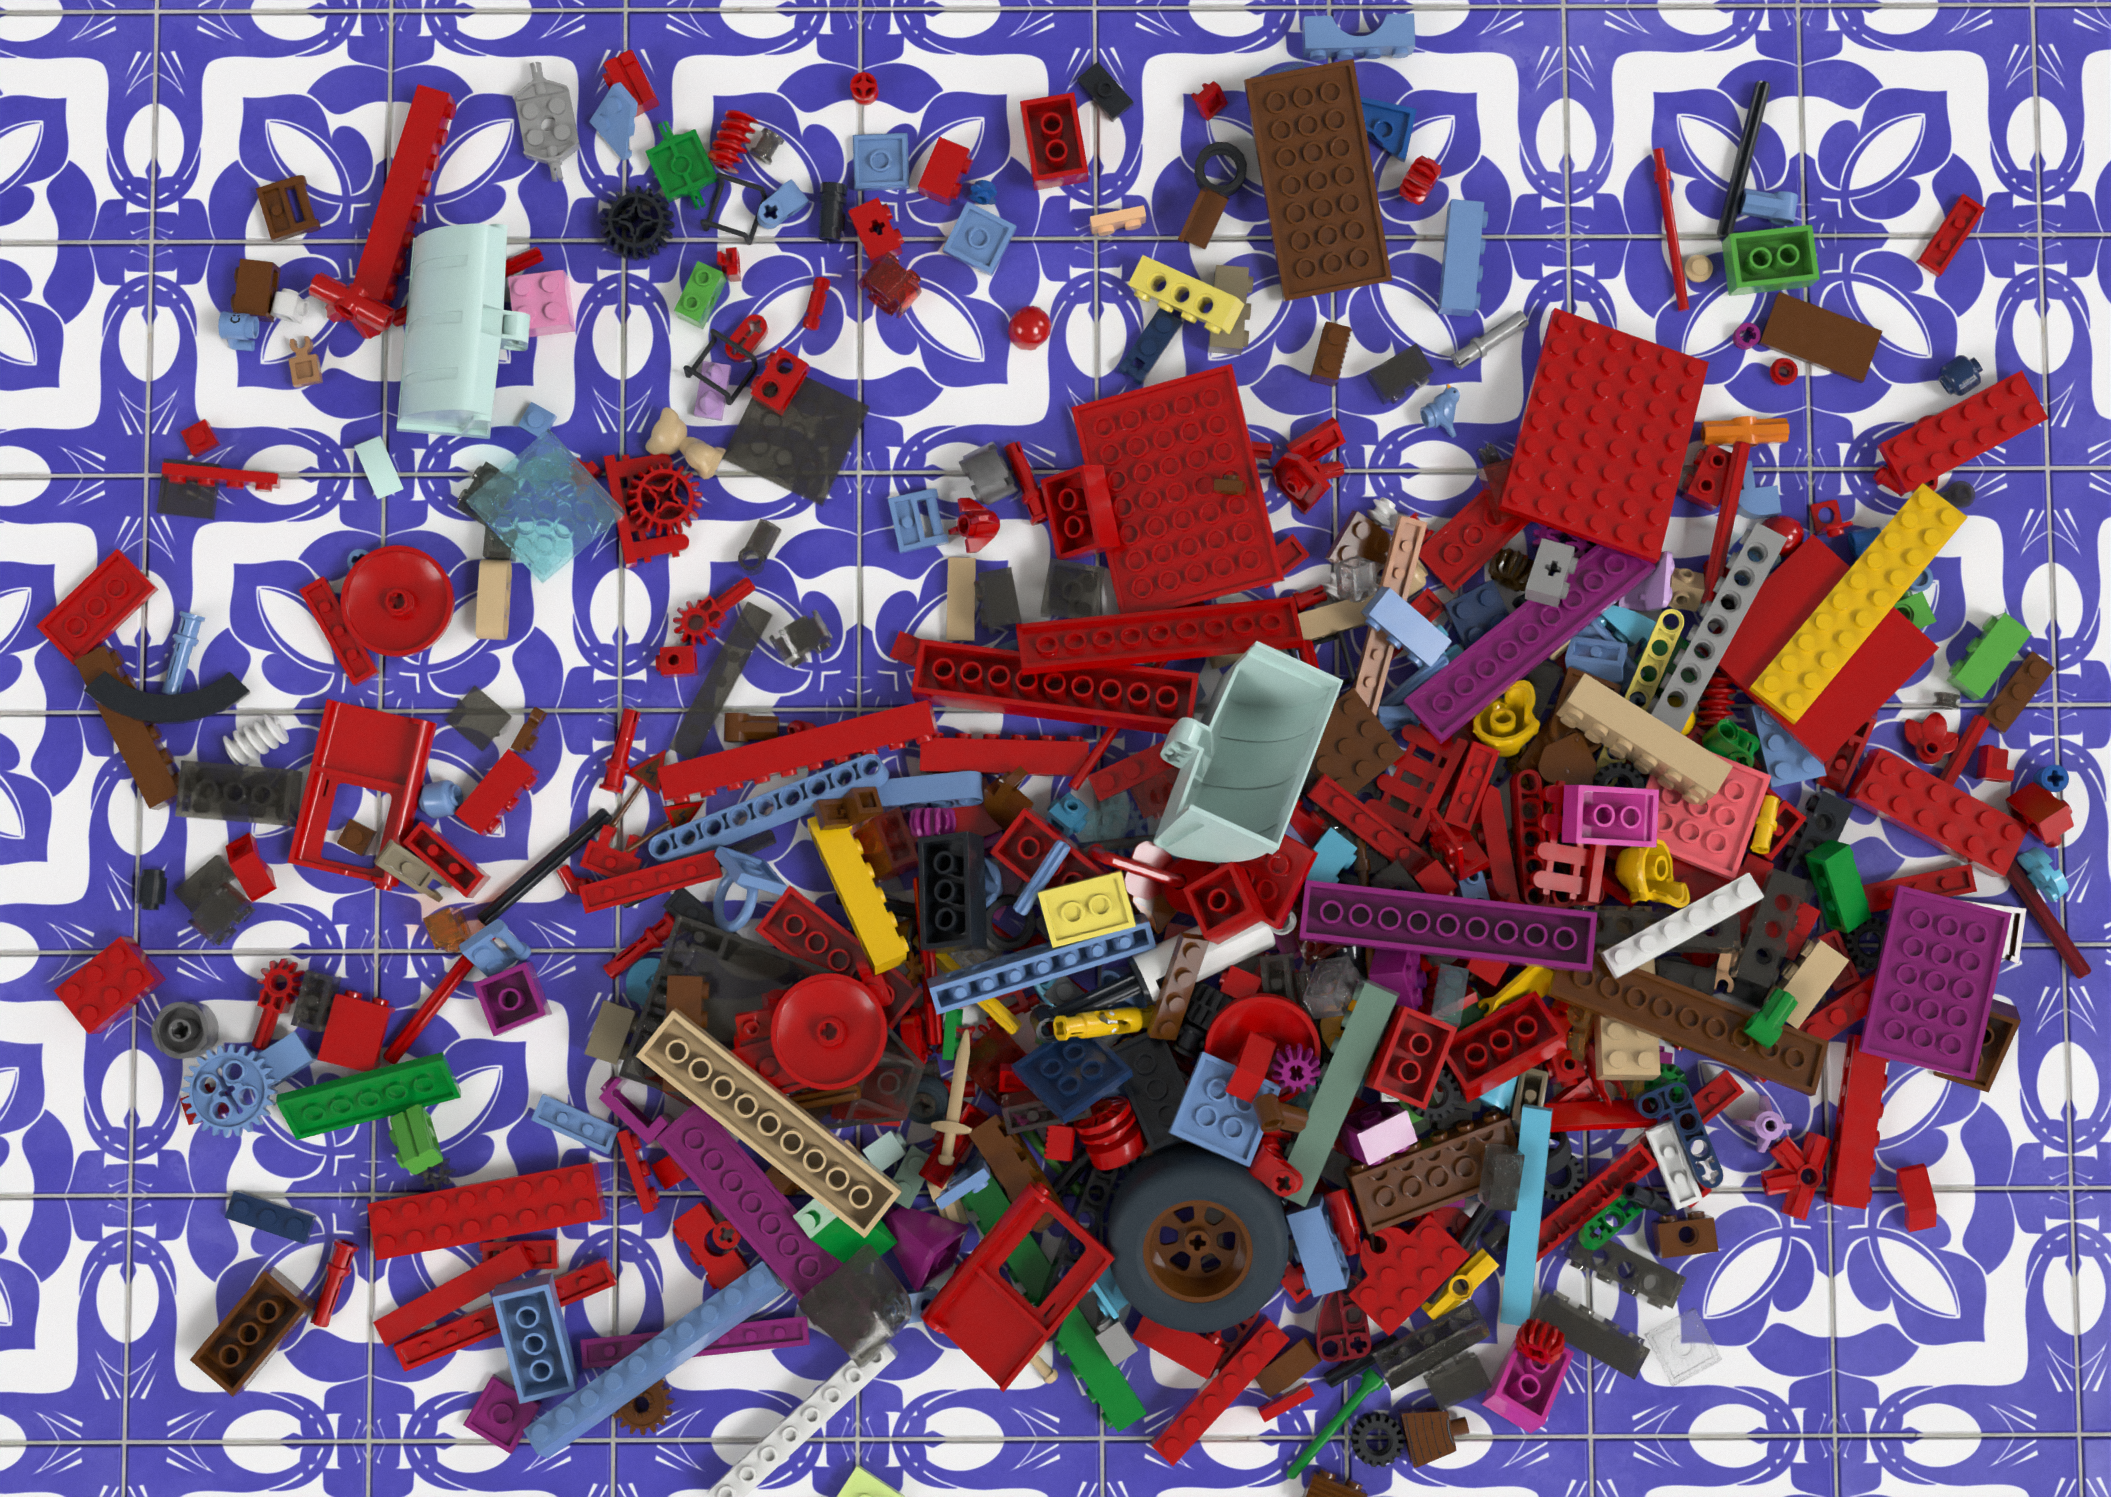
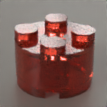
M887 252L884 256H879L860 278L858 285L862 291L865 287L870 292L867 298L879 309L890 316L897 313V318L900 319L922 293L921 287L918 284L921 278L911 269L906 271L899 265V260L893 254Z

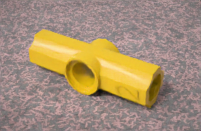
M1481 1247L1455 1272L1436 1303L1431 1305L1424 1301L1420 1305L1421 1308L1438 1325L1463 1300L1470 1298L1473 1291L1499 1265ZM1458 1279H1464L1467 1283L1465 1290L1462 1292H1454L1452 1288L1453 1283Z

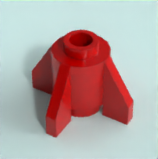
M970 497L957 499L960 513L965 512V514L960 515L957 526L948 529L949 535L960 534L966 537V552L977 553L995 538L1000 529V520L994 511L987 509Z

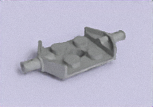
M532 62L529 64L533 78L532 81L513 95L525 150L523 153L527 159L548 164L552 181L558 182L557 178L559 181L564 179L561 170L562 162L580 148L570 92L567 85L550 81L543 77L541 62H535L536 66ZM545 119H554L555 127L552 130L544 131L541 129V124Z

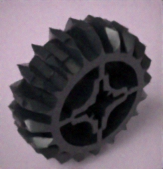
M638 185L635 188V193H632L629 187L625 188L626 195L624 196L619 191H616L617 200H607L611 208H602V213L606 217L600 219V224L605 227L601 230L602 236L607 237L605 243L607 246H613L612 250L615 254L622 251L624 259L629 258L632 253L634 261L639 260L640 254H643L645 260H649L650 255L648 252L651 251L656 256H659L660 252L657 247L660 245L663 248H667L668 245L664 238L672 239L673 234L669 230L675 228V223L670 220L674 217V214L668 210L670 207L668 201H662L663 197L660 193L653 196V191L649 187L645 190L644 194L641 186ZM643 205L650 206L657 211L659 219H653L652 216L644 215ZM632 206L628 214L620 215L626 208ZM640 218L643 224H639L640 227L635 230L632 223H636L635 220ZM616 228H622L623 231L631 232L632 243L621 239L617 235ZM655 232L649 239L643 241L647 233Z

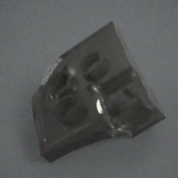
M865 1244L834 1273L821 1283L816 1284L797 1303L813 1325L819 1326L832 1337L859 1368L865 1367L906 1326L912 1313L911 1300L908 1293L871 1244Z

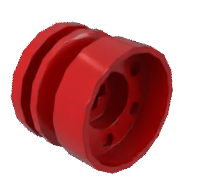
M1113 1096L1097 1101L1078 1114L1074 1120V1127L1080 1134L1081 1141L1087 1144L1086 1151L1093 1166L1098 1170L1115 1169L1137 1158L1148 1146V1141L1142 1127L1135 1121L1136 1114L1131 1109V1104L1125 1096Z

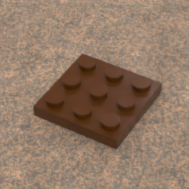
M1351 687L1336 699L1309 770L1317 780L1325 773L1350 794L1354 795L1405 753L1356 690Z

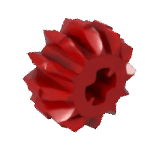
M1423 155L1415 159L1402 180L1399 195L1405 197V200L1410 203L1413 202L1417 205L1425 202L1441 175V166L1436 161Z
M1538 1318L1535 1321L1527 1319L1517 1331L1516 1349L1523 1353V1357H1529L1533 1362L1538 1361L1542 1365H1545L1546 1362L1554 1364L1556 1360H1559L1560 1355L1563 1354L1565 1349V1334L1558 1331L1557 1326L1550 1325L1548 1321L1542 1322Z

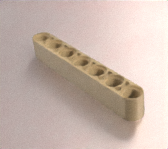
M1377 591L1299 613L1298 617L1303 639L1313 641L1334 635L1338 631L1345 632L1366 626L1365 620L1367 618L1361 611ZM1244 653L1210 656L1212 669L1232 665Z

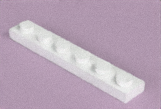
M1747 873L1602 952L1601 957L1616 980L1762 900L1764 895L1750 873Z

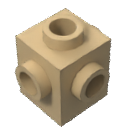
M1674 568L1670 579L1672 599L1668 606L1674 609L1697 612L1705 591L1704 574L1693 572L1686 568Z

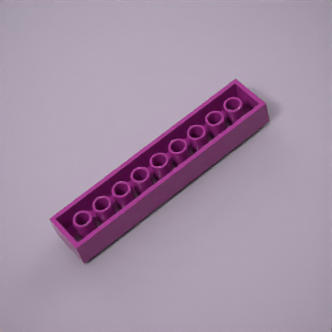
M1306 880L1299 940L1588 973L1592 971L1597 912Z

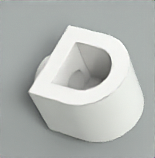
M283 288L282 292H275L270 315L281 320L302 324L303 316H306L309 310V301L298 296V292Z

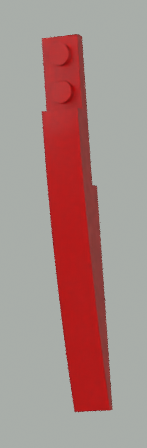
M1727 1069L1722 1070L1692 1095L1703 1124L1705 1125L1745 1091ZM1668 1113L1658 1119L1656 1124L1669 1120ZM1685 1113L1681 1116L1679 1121L1681 1127L1686 1128L1692 1124V1115ZM1645 1132L1641 1133L1587 1178L1581 1187L1575 1190L1577 1192L1575 1195L1568 1196L1569 1198L1566 1200L1563 1199L1541 1218L1536 1263L1622 1194L1626 1183H1636L1659 1165L1655 1160Z

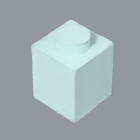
M891 1129L862 1151L875 1167L883 1171L907 1154L908 1151L905 1147L909 1144L900 1131L895 1134Z

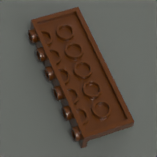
M1491 1110L1485 1112L1481 1118L1476 1120L1461 1121L1456 1124V1127L1449 1130L1434 1131L1430 1134V1137L1411 1144L1408 1150L1385 1157V1160L1380 1164L1368 1166L1360 1160L1352 1162L1349 1167L1344 1168V1172L1350 1179L1365 1231L1368 1234L1374 1233L1515 1180L1518 1143L1510 1118L1502 1111Z

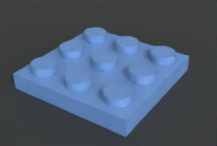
M1201 1052L1168 1133L1245 1167H1250L1263 1135L1253 1104L1225 1092V1086L1236 1066ZM1264 1079L1254 1100L1268 1093L1276 1094L1278 1097L1281 1088L1278 1084Z

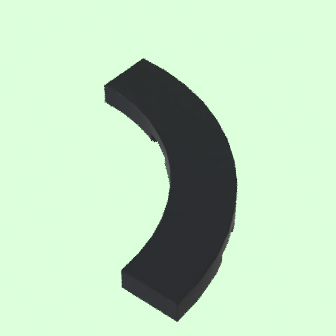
M106 671L84 689V692L93 700L115 713L133 718L136 721L167 725L195 722L221 713L250 694V690L231 672H228L221 679L207 687L177 695H159L133 689L116 680Z

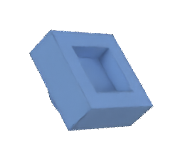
M531 402L518 426L544 441L557 416Z

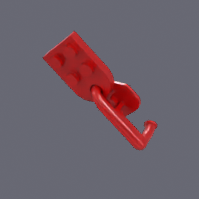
M1147 840L1135 846L1131 858L1106 851L1100 844H1093L1088 849V855L1092 860L1100 861L1103 864L1126 871L1124 882L1129 894L1149 900L1162 893L1168 905L1194 916V913L1183 888L1217 870L1219 864L1181 857L1173 861L1171 854L1163 848L1156 846L1152 841Z

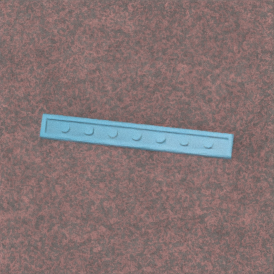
M1524 1104L1522 1108L1500 1323L1521 1326L1522 1323H1525L1531 1317L1553 1108Z

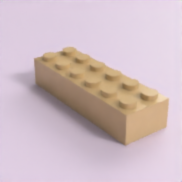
M1584 674L1574 685L1556 715L1561 717L1560 720L1565 725L1571 728L1577 727L1585 732V737L1590 741L1604 744L1610 748L1611 754L1620 759L1626 758L1634 763V768L1643 774L1650 773L1658 779L1660 785L1683 794L1682 798L1693 805L1699 804L1702 806L1716 795L1733 767L1587 674Z
M1595 906L1590 911L1597 912L1594 951L1600 954L1653 925L1652 906H1633L1632 908L1628 906ZM1655 959L1638 968L1655 974ZM1593 1013L1596 1080H1654L1661 1075L1659 1038Z

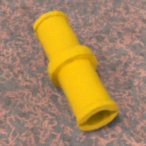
M1764 796L1759 815L1754 824L1756 829L1751 845L1752 851L1756 853L1767 854L1770 851L1772 834L1777 829V822L1775 820L1780 800L1777 797Z

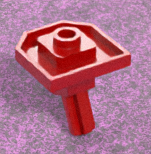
M1287 452L1272 468L1276 486L1306 515L1332 486L1327 480L1344 475V464L1339 461L1320 464L1319 460L1308 462L1301 455Z

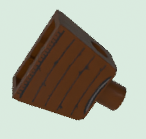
M1445 1407L1398 1409L1410 1463L1414 1468L1457 1451L1454 1437L1469 1434L1466 1417L1450 1420Z

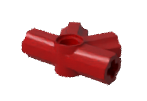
M322 272L314 276L308 289L309 295L327 303L325 309L327 310L328 319L333 323H344L350 320L361 336L366 339H371L374 336L380 335L381 332L388 330L395 316V309L371 298L368 292L361 286L354 283L346 285Z
M1806 1132L1800 1150L1792 1139L1785 1135L1777 1140L1768 1150L1782 1168L1761 1171V1184L1766 1196L1786 1193L1780 1210L1781 1213L1806 1221L1815 1190L1822 1182V1169L1832 1140L1818 1134ZM1804 1169H1808L1811 1174V1179L1807 1184L1801 1180V1173Z

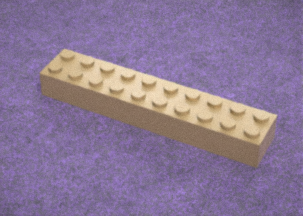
M677 1008L672 1010L636 1055L637 1058L864 1238L902 1192L901 1186Z

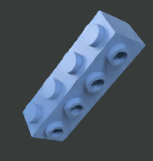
M1451 199L1447 206L1438 314L1471 317L1475 309H1479L1481 293L1476 292L1477 282H1481L1483 276V265H1479V257L1484 255L1486 239L1481 238L1482 228H1486L1488 221V211H1484V202Z

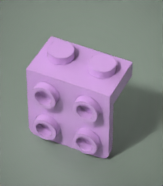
M1661 552L1659 561L1654 564L1656 571L1617 601L1615 606L1643 613L1666 608L1672 599L1670 579L1675 567L1672 552Z

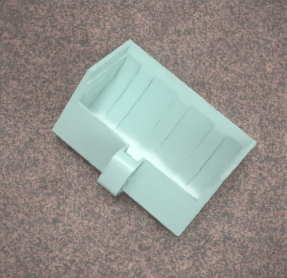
M451 225L425 231L418 237L413 238L397 431L490 439L500 349L513 351L528 350L531 317L527 313L504 310L507 225Z
M1256 641L1219 679L1201 721L1183 717L1170 729L1160 756L1166 762L1179 768L1180 771L1153 843L1174 856L1207 862H1240L1263 856L1266 853L1273 855L1279 850L1343 680Z

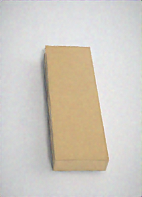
M948 557L947 641L975 642L976 558Z

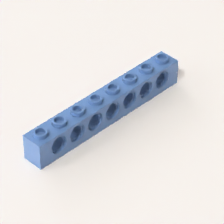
M1144 913L1134 916L1136 927L1052 948L1050 941L928 978L926 980L937 1015L1154 949L1156 944L1149 920Z

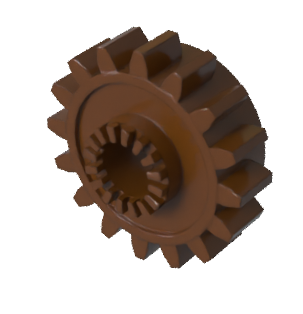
M664 1377L618 1409L613 1417L614 1419L620 1417L623 1419L620 1424L621 1428L628 1424L631 1426V1434L638 1428L641 1435H645L648 1428L655 1433L658 1430L657 1423L664 1426L668 1422L664 1415L671 1416L673 1414V1410L668 1406L675 1402V1398L669 1397V1393L673 1389L672 1387H665L666 1379ZM637 1397H646L650 1403L649 1408H640L637 1404Z

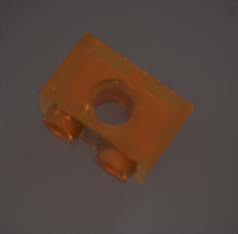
M448 907L423 918L436 950H445L446 953L451 951L452 953L460 951L459 945L473 936L461 908Z

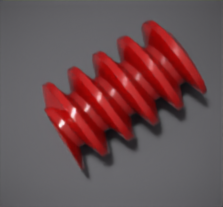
M728 110L725 112L727 120H723L720 125L723 130L717 131L716 134L719 140L713 141L712 147L714 150L709 151L708 157L717 167L727 172L738 174L739 171L733 164L743 163V160L737 155L738 153H747V150L741 145L742 143L751 144V140L745 135L746 133L755 134L756 131L750 124H759V122L741 111Z
M1713 673L1706 686L1708 689H1704L1701 695L1706 700L1698 702V706L1705 711L1697 713V718L1703 720V722L1696 723L1695 725L1702 730L1708 731L1720 720L1734 714V712L1726 709V706L1735 704V701L1729 699L1728 695L1737 693V690L1729 687V684L1733 682L1723 673Z

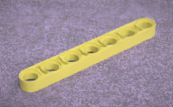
M1675 609L1665 610L1659 615L1624 696L1629 701L1632 693L1641 692L1645 696V704L1641 707L1644 711L1647 710L1684 626L1683 615ZM1674 614L1677 616L1679 624L1676 629L1668 630L1664 627L1663 618L1665 615ZM1663 640L1666 642L1668 649L1665 655L1657 656L1652 652L1651 647L1654 641ZM1652 666L1656 670L1657 675L1652 682H1646L1641 678L1640 673L1643 667ZM1603 745L1596 761L1597 770L1595 775L1602 767L1609 763L1622 762L1625 764L1626 758L1618 760L1609 758L1607 754L1608 747ZM1619 777L1612 778L1611 783L1607 787H1614Z

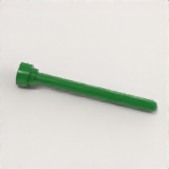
M1368 1367L1362 1374L1361 1386L1287 1470L1286 1475L1289 1479L1297 1478L1370 1392L1379 1391L1385 1385L1386 1381L1372 1368Z

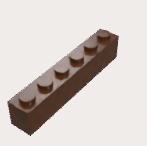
M103 645L74 661L86 686H89L106 671L121 683L133 689L137 688L133 677L130 674H126L122 666L125 664L124 659L117 649L114 650V648ZM94 700L149 809L159 811L187 796L188 793L185 789L187 782L180 772H176L172 764L175 762L171 751L167 747L164 748L160 740L162 733L158 726L152 723L136 721L133 718L115 713Z

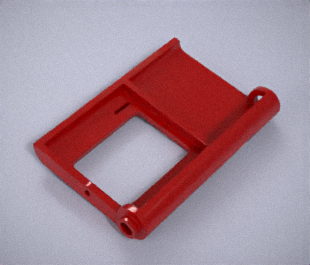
M327 699L287 863L375 882V888L392 891L393 886L398 887L400 880L377 865L373 869H367L324 859L322 857L323 845L338 785L345 783L386 792L391 795L392 800L379 853L390 839L404 848H408L402 842L412 831L437 723Z
M1037 1181L1036 1184L1033 1182L1027 1184L920 1314L922 1320L938 1333H944L997 1383L1003 1393L1115 1259L1114 1255L1049 1196L1051 1191L1040 1181ZM1049 1212L1085 1245L1086 1251L1042 1305L1036 1308L1000 1275L999 1269L1041 1217Z

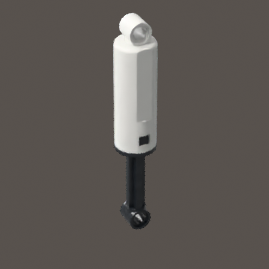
M1290 911L1281 930L1260 921L1219 945L1209 941L1196 982L1272 948L1276 943L1273 933L1285 935L1294 929L1297 920L1293 911ZM1199 925L1183 932L1203 935ZM1179 934L1157 944L1154 949L1127 958L1130 973L1059 1006L1052 1007L1043 1004L1034 1008L1030 1013L1029 1020L1038 1039L1044 1043L1058 1040L1054 1035L1053 1028L1056 1016L1074 1017L1078 1013L1102 1011L1141 993L1147 1005L1157 1001ZM1051 1021L1048 1025L1042 1026L1044 1023Z

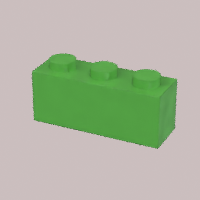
M2005 612L1996 616L1991 615L1982 626V629H1984L1983 633L1979 638L1974 637L1965 648L1968 651L1962 660L1960 658L1956 660L1949 669L1951 675L1946 681L1972 701L1984 697L2032 633Z

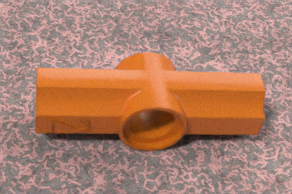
M1741 416L1731 420L1703 421L1701 423L1700 436L1703 446H1707L1710 443L1715 446L1734 445L1735 441H1743L1749 443L1751 447H1755L1758 444L1788 442L1790 430L1787 418L1757 419L1755 416Z

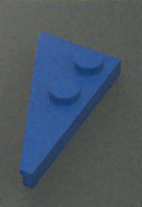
M1360 96L1367 136L1400 162H1405L1417 109Z

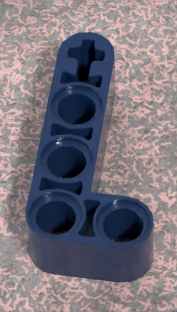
M1668 1080L1639 1092L1634 1098V1108L1636 1111L1650 1119L1668 1113L1695 1180L1706 1188H1716L1723 1181V1171L1689 1088L1677 1080ZM1673 1087H1680L1682 1090L1680 1099L1671 1101L1669 1091ZM1647 1097H1653L1655 1107L1651 1111H1644L1642 1109L1643 1100ZM1685 1113H1690L1693 1118L1692 1124L1686 1128L1681 1127L1679 1122L1681 1116ZM1696 1140H1702L1703 1150L1699 1154H1692L1691 1144ZM1700 1161H1704L1705 1165L1714 1171L1710 1174L1711 1179L1708 1180L1702 1177L1706 1174L1704 1166L1699 1163Z

